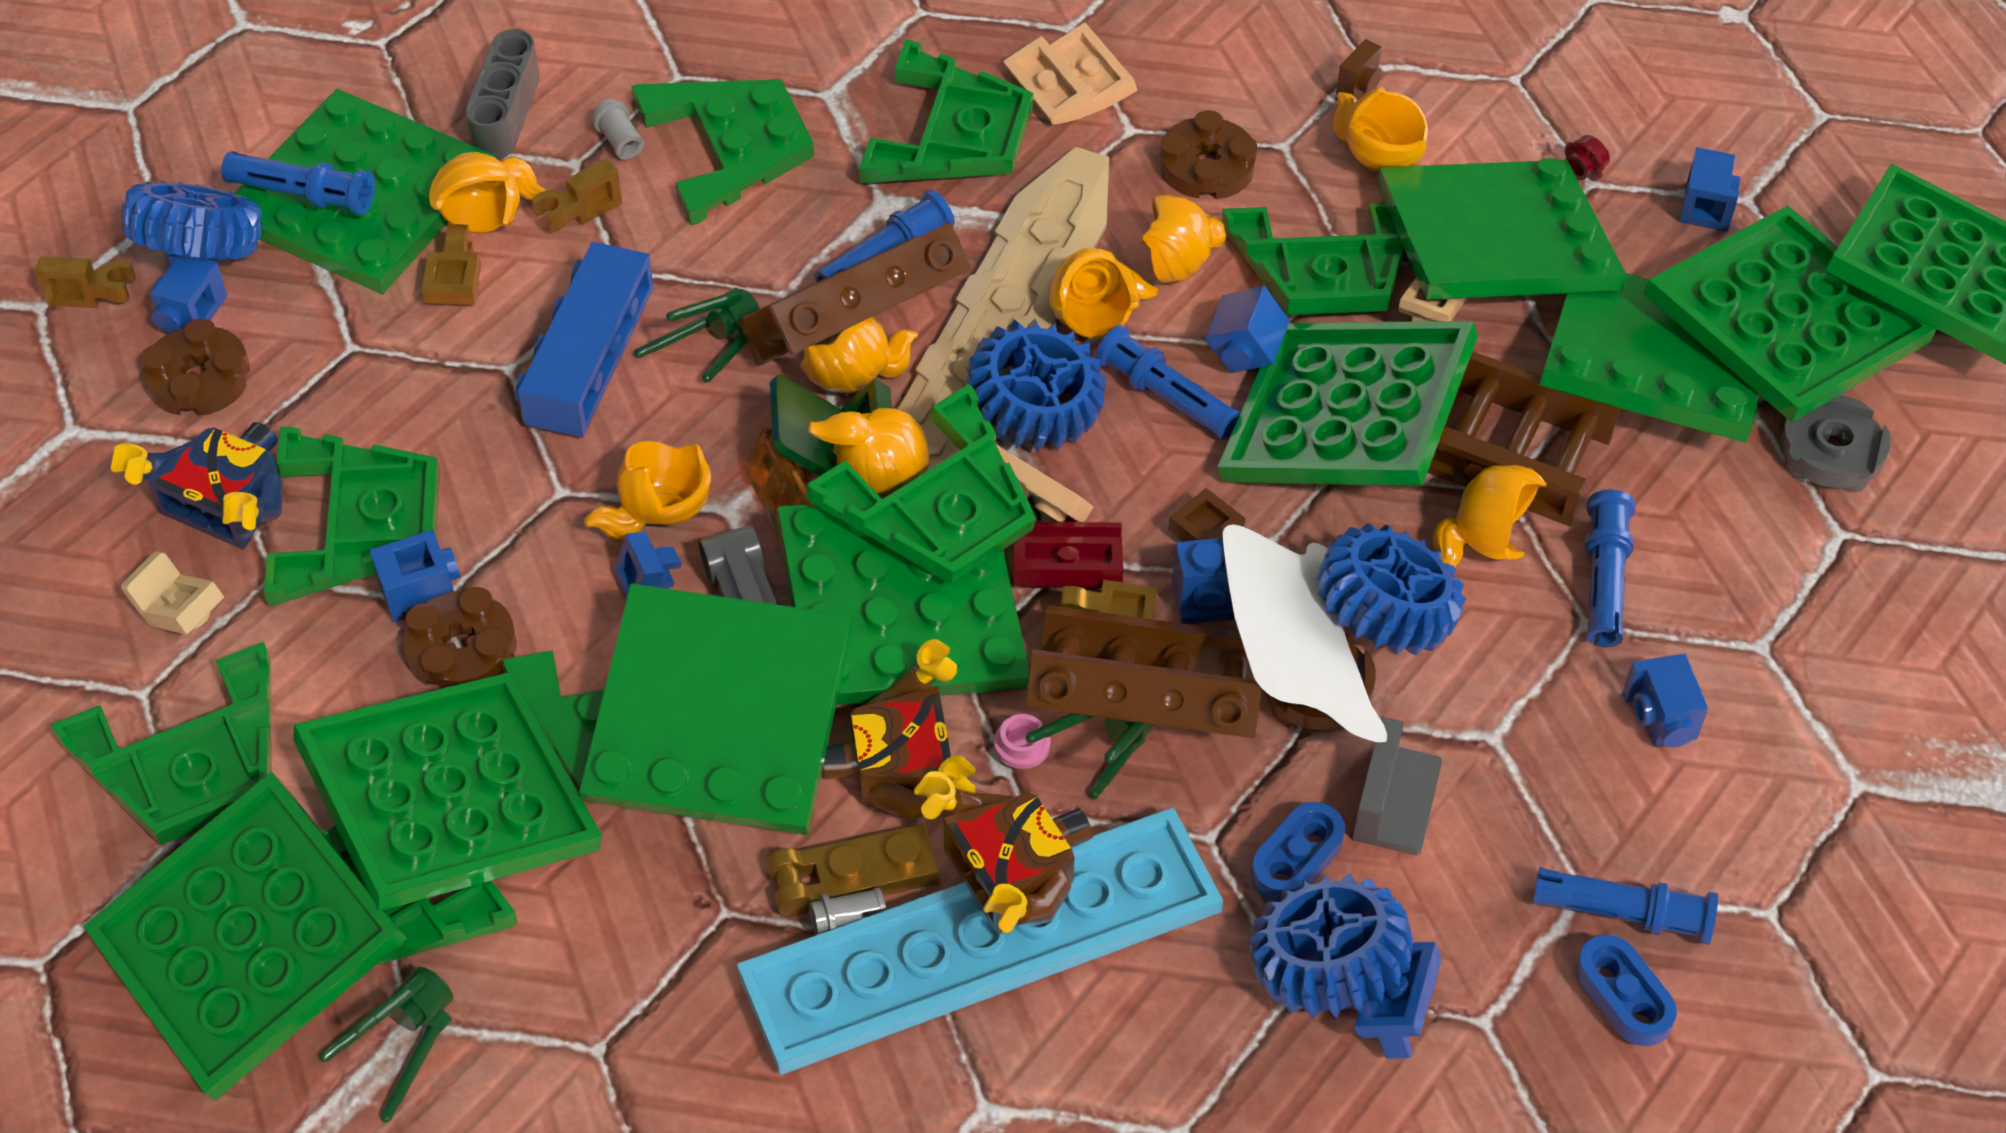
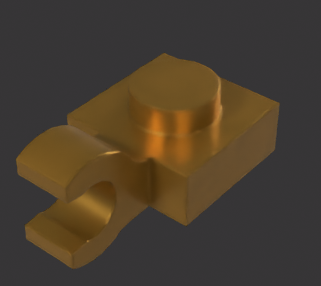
M606 158L566 179V191L546 190L532 198L533 210L536 216L550 211L546 214L547 225L550 231L562 229L574 218L582 226L622 204L618 169Z
M448 224L444 252L428 251L421 289L424 303L475 305L481 261L479 253H472V241H467L468 225Z
M40 256L35 268L36 277L48 306L98 308L101 298L112 302L129 301L130 295L126 283L119 281H135L136 279L132 263L124 260L112 261L99 269H93L90 259Z
M1103 580L1100 593L1077 586H1064L1060 607L1154 619L1157 587Z

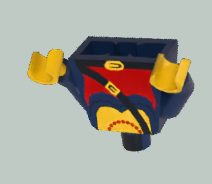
M253 422L240 438L215 427L208 428L192 441L164 453H147L144 448L130 443L118 444L114 448L110 470L115 473L125 472V480L134 485L141 483L142 479L148 480L160 514L242 550L248 545L259 524L276 520L282 513L283 481L278 474L273 455L270 453L278 443V439L275 433L262 423Z

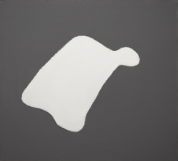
M1228 525L1223 530V548L1234 618L1252 674L1258 685L1270 696L1280 701L1304 704L1326 713L1347 731L1358 737L1378 743L1386 742V729L1370 703L1343 627L1338 625L1339 615L1326 611L1327 600L1317 594L1320 582L1316 578L1320 572L1319 566L1328 548L1318 543H1311L1307 546L1306 553L1300 555L1239 525Z

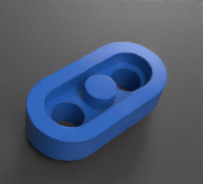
M1308 802L1296 807L1258 849L1254 856L1251 880L1256 891L1270 901L1280 902L1282 889L1295 892L1301 889L1303 879L1312 885L1342 848L1345 823L1340 813L1330 805L1321 802ZM1308 835H1316L1319 836L1323 841L1315 843L1309 841L1305 837ZM1281 873L1286 875L1289 880H1277L1271 875Z
M1599 935L1588 940L1582 947L1576 964V975L1585 991L1625 1040L1639 1046H1653L1664 1041L1670 1034L1677 1016L1676 1003L1668 990L1633 946L1626 940L1613 935ZM1597 969H1609L1615 976L1604 977ZM1642 1014L1646 1016L1651 1021V1023H1641L1637 1021L1633 1017V1015Z

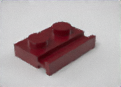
M1035 521L1033 530L1014 542V586H1032L1035 588L1077 586L1100 589L1102 588L1103 580L1123 582L1122 523Z

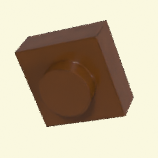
M1365 39L1345 59L1339 68L1336 96L1339 92L1352 94L1358 100L1365 93L1367 94L1377 87L1382 76V69L1379 68L1381 46Z
M1205 488L1169 517L1168 530L1183 542L1223 538L1225 527L1228 525L1244 527L1245 517Z

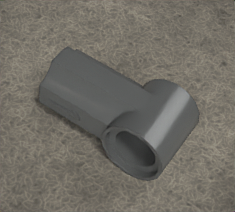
M752 525L698 540L699 551L707 578L711 586L717 585L722 597L777 604L764 572L765 565L762 550Z

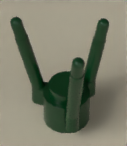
M735 287L723 295L669 311L666 315L668 321H676L704 312H710L706 316L637 348L634 351V356L642 358L710 326L718 337L735 339L703 374L702 380L705 383H709L744 345L748 344L738 319L760 309V307L747 290Z
M1070 713L1028 732L1025 739L1028 743H1034L1096 716ZM1106 718L1105 729L1115 742L1104 755L1105 761L1109 764L1088 792V796L1091 799H1097L1132 753L1145 743V737L1158 725Z
M418 967L393 992L390 998L321 1051L319 1059L322 1062H328L390 1014L398 1023L410 1031H416L419 1026L426 1027L427 1029L381 1112V1121L385 1123L390 1122L438 1035L452 1022V1018L444 1011L453 1001L452 991L435 972L425 967Z

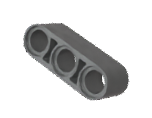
M509 29L500 32L494 37L466 108L472 146L494 154L498 160L507 157L515 149L539 83L540 75L534 39L526 31Z

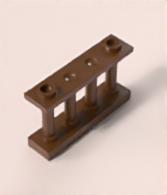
M949 222L738 319V322L758 366L787 353H790V355L795 354L972 270V267L952 223Z
M1472 351L1458 391L1472 395V398L1456 429L1453 430L1444 426L1427 473L1467 487L1470 481L1483 469L1491 466L1519 465L1531 468L1546 482V487L1538 488L1537 494L1527 508V511L1571 526L1578 511L1586 478L1575 475V471L1591 439L1609 446L1620 408L1541 386L1539 384L1542 376ZM1492 403L1521 413L1505 448L1475 438ZM1541 421L1571 432L1554 467L1524 456Z
M1048 605L1045 612L1042 649H1033L1026 707L1255 739L1262 688L1254 679L1239 631Z

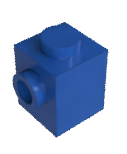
M1264 285L1222 295L1205 340L1230 373L1272 365L1290 320Z

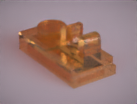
M762 428L742 467L779 539L776 522L778 507L813 504L805 496L808 479L812 471L805 467L797 466L796 462L784 459L773 446L772 429Z

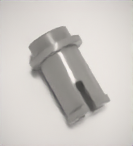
M606 99L598 103L593 110L592 121L596 131L605 134L613 146L614 152L620 159L628 160L637 156L643 150L645 142L630 122L627 106L615 99Z
M879 887L835 898H829L826 893L820 894L819 901L809 903L810 920L815 936L880 913L881 909L886 908L884 897Z

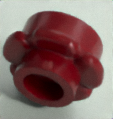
M1584 135L1579 140H1575L1574 143L1569 142L1565 146V160L1568 161L1577 179L1584 180L1589 178L1592 181H1597L1603 176L1601 171L1609 165L1610 155L1600 140L1591 135Z

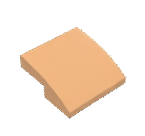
M1085 22L1050 45L1041 36L1003 61L1004 66L1023 89L1034 93L1033 102L1052 125L1081 119L1108 108L1138 91L1133 77Z

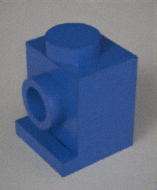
M1696 147L1686 182L1679 219L1680 223L1728 232L1739 197L1738 190L1741 176L1732 175L1735 161L1734 154Z
M176 254L167 255L170 267L164 276L157 279L151 293L152 302L155 306V310L151 314L153 323L161 330L171 333L184 328L187 323L194 319L203 318L211 321L227 297L217 261L203 260L195 257L185 258Z
M433 530L369 550L378 584L393 623L404 620L402 613L409 611L413 606L426 603L439 595L454 592L452 581L461 578L451 547L441 550Z
M1223 538L1176 542L1172 583L1181 623L1196 624L1235 619L1226 572Z
M1686 653L1632 662L1622 695L1625 703L1634 701L1636 719L1640 726L1647 727L1654 747L1661 745L1679 747L1689 743L1691 740H1696L1709 708Z

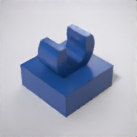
M646 532L628 533L625 535L613 571L627 600L631 583L666 589L673 587L675 582L669 569H678L682 563L673 547L664 546L654 550Z

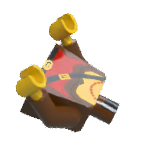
M938 639L926 641L917 653V664L919 667L913 666L888 689L851 712L852 742L827 746L823 765L824 780L858 775L863 805L877 807L908 820H916L924 816L921 806L927 800V797L917 796L914 793V789L928 772H941L953 782L955 788L975 793V785L966 777L974 775L976 768L962 756H951L939 686L932 687L933 678L940 682H947L956 675V663L948 657H944L950 652V648Z
M928 772L914 789V793L917 796L927 797V800L921 806L922 814L928 819L937 818L941 812L947 816L943 819L944 851L996 934L1009 933L1016 924H1041L1053 920L1072 888L1075 858L1072 848L1093 838L1091 825L1084 812L1079 807H1076L1052 819L1037 795L1025 793L1014 797L1013 795L974 793L955 788L953 782L941 772Z

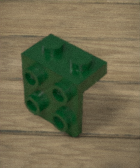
M778 374L769 383L772 442L774 448L787 461L796 462L819 476L838 465L837 456L833 453L835 444L818 439L808 432V425L811 421H823L841 412L863 414L871 413L877 408H892L890 387L875 378L841 409L784 375Z

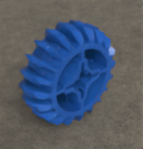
M148 181L144 184H136L131 189L126 190L125 202H122L121 218H123L122 230L124 235L137 245L147 246L150 250L163 251L167 255L176 254L185 258L195 257L203 260L207 258L221 261L226 258L236 260L241 257H247L257 250L258 239H261L263 223L260 222L262 211L256 203L248 200L245 196L235 195L232 191H222L216 189V187H205L199 184L169 183L165 181L154 183Z
M1035 318L1027 325V328H1024L1014 319L1007 330L996 326L989 338L983 337L982 341L977 345L974 356L970 358L965 386L970 384L979 398L977 406L984 420H989L991 425L996 426V440L1009 435L1014 438L1015 448H1018L1024 441L1032 443L1037 453L1047 442L1057 451L1064 445L1065 440L1075 444L1077 439L1081 438L1083 432H1088L1094 426L1098 416L1097 413L1101 412L1105 401L1103 398L1105 393L1103 392L1106 387V376L1100 374L1101 359L1089 357L1091 354L1090 344L1077 345L1074 343V331L1064 336L1057 332L1055 322L1047 329L1040 328ZM1008 366L1013 367L1009 375L999 376L998 372ZM1071 393L1072 400L1060 405L1058 400L1061 399L1062 395Z
M1368 523L1361 529L1350 527L1344 535H1339L1336 541L1330 544L1319 566L1320 572L1316 578L1320 582L1317 594L1327 600L1326 611L1339 615V626H1349L1356 632L1355 639L1363 636L1372 641L1375 649L1380 645H1386L1396 655L1403 649H1406L1413 655H1417L1422 649L1433 651L1437 644L1444 642L1447 635L1450 636L1459 622L1458 618L1463 611L1462 606L1466 600L1461 593L1464 583L1454 577L1456 568L1453 565L1442 562V552H1433L1425 546L1426 540L1418 542L1410 538L1407 530L1399 534L1393 532L1390 526L1386 524L1378 530Z
M1350 873L1341 881H1332L1326 874L1320 883L1311 885L1303 879L1301 889L1295 892L1282 889L1280 902L1265 903V914L1254 920V935L1250 937V953L1256 978L1261 982L1262 988H1265L1266 992L1271 996L1273 1003L1283 1002L1290 1013L1304 1008L1312 1019L1322 1010H1330L1337 1019L1341 1009L1353 1007L1361 1013L1363 1002L1370 999L1383 1003L1385 989L1400 988L1401 974L1410 971L1414 939L1407 912L1403 909L1401 902L1396 901V898L1392 896L1389 888L1379 889L1372 878L1365 879L1357 884Z

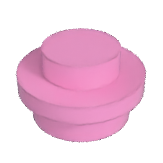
M1016 714L1006 719L997 729L994 737V749L998 758L1006 765L1017 769H1028L1041 764L1050 752L1051 738L1047 737L1034 743H1028L1025 736L1028 732L1043 726L1042 722L1029 714Z

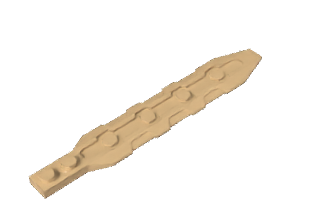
M1075 147L1015 195L995 230L996 239L976 274L968 277L957 296V307L937 342L929 345L915 369L917 377L898 409L910 414L923 429L929 452L928 470L960 451L930 420L932 406L965 386L970 358L974 356L977 345L982 341L983 337L989 338L996 326L1007 330L1014 319L1024 328H1027V325L1035 318L1040 328L1047 329L1056 321L1048 298L1051 279L1059 265L1068 256L1084 248H1096L1106 229L1109 179L1108 156ZM1008 366L998 372L999 376L1009 375L1013 367Z

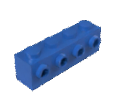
M592 241L583 260L575 262L571 273L570 286L565 296H559L555 302L552 323L546 334L541 333L534 348V359L528 371H522L516 382L515 399L517 402H520L525 425L584 437L654 289L650 255L648 253Z

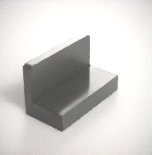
M1381 717L1387 732V741L1375 742L1352 840L1417 856L1422 851L1442 759L1436 755L1399 747L1404 722Z

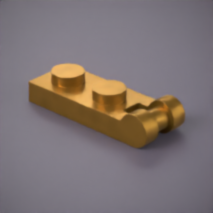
M925 823L802 851L794 848H784L770 854L766 861L771 879L778 882L779 886L775 894L780 914L789 917L809 913V903L819 901L820 894L826 893L829 898H835L879 887L883 896L939 884V870ZM817 875V884L807 885L801 881V878Z

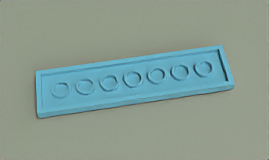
M1174 807L1094 835L1091 840L1072 848L1075 856L1072 888L1050 922L1016 924L1011 932H1003L997 935L965 882L743 961L737 964V970L779 1075H783L1222 912L1223 899Z

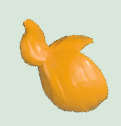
M1384 87L1376 88L1358 100L1349 93L1339 92L1337 94L1338 107L1333 118L1334 131L1341 141L1348 144L1349 150L1362 165L1373 171H1379V167L1412 166L1424 156L1427 145V121L1420 107L1409 97L1395 92H1387Z
M470 152L462 153L452 158L438 170L431 183L429 200L431 207L434 210H439L444 219L450 224L468 225L469 232L486 233L500 226L509 227L515 218L520 196L526 200H532L536 194L546 190L537 183L531 166L521 158L510 156L500 162L488 154Z
M1173 195L1153 197L1152 210L1155 220L1150 223V229L1143 234L1141 242L1150 249L1153 271L1159 281L1163 283L1182 282L1197 273L1210 256L1211 251L1219 248L1226 241L1224 224L1217 218L1205 214L1199 205L1184 197Z
M1084 248L1068 256L1059 265L1051 279L1048 298L1053 314L1063 325H1066L1071 331L1081 336L1100 339L1104 338L1115 326L1124 325L1132 311L1139 308V300L1155 298L1158 295V288L1149 284L1138 273L1128 268L1122 262L1117 261L1111 252L1097 248Z
M871 317L841 331L837 338L828 345L814 344L805 348L804 359L800 363V368L809 377L810 381L824 390L842 394L858 392L874 378L876 379L878 375L891 379L902 375L909 366L911 344L918 338V334L915 331L903 329L895 332L887 340L883 326L874 317Z
M877 408L871 413L863 414L841 412L823 421H811L808 425V432L818 439L835 444L833 453L837 456V464L839 465L846 460L882 499L928 471L929 452L923 429L910 414L899 409Z
M639 441L632 444L621 462L616 479L618 496L622 504L621 507L601 506L596 508L584 518V523L586 527L599 528L605 536L613 541H624L626 534L641 532L646 524L677 525L688 521L706 504L711 488L710 467L704 458L700 446L694 444L691 446L683 445L677 448L656 441Z
M1496 465L1483 469L1470 481L1463 491L1457 516L1443 519L1436 526L1433 534L1434 551L1442 552V562L1454 567L1460 563L1466 543L1488 558L1496 560L1523 558L1525 552L1509 543L1512 524L1527 510L1536 496L1538 488L1546 487V482L1533 469L1519 465Z

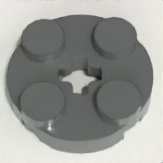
M1839 395L1794 422L1786 418L1780 437L1781 450L1786 457L1784 466L1787 472L1796 478H1806L1826 487L1843 488L1849 492H1859L1865 489L1869 481L1881 472L1891 448L1890 432L1885 424L1883 429H1881L1879 424L1872 419L1874 411L1866 404L1856 399ZM1830 436H1837L1840 438L1842 446H1834L1827 441Z

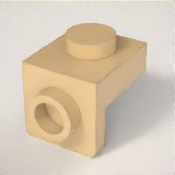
M158 551L152 553L121 585L122 591L149 626L186 635L202 626L210 617V611L224 598L213 581L180 574L168 556Z

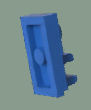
M1436 941L1414 942L1412 945L1413 953L1411 954L1410 971L1401 974L1400 988L1385 989L1383 1003L1370 999L1363 1002L1362 1011L1358 1013L1354 1026L1357 1035H1360L1361 1038L1379 1037L1387 1059L1412 1057L1413 1052L1409 1043V1037L1420 1036L1429 1000L1432 998L1442 960Z

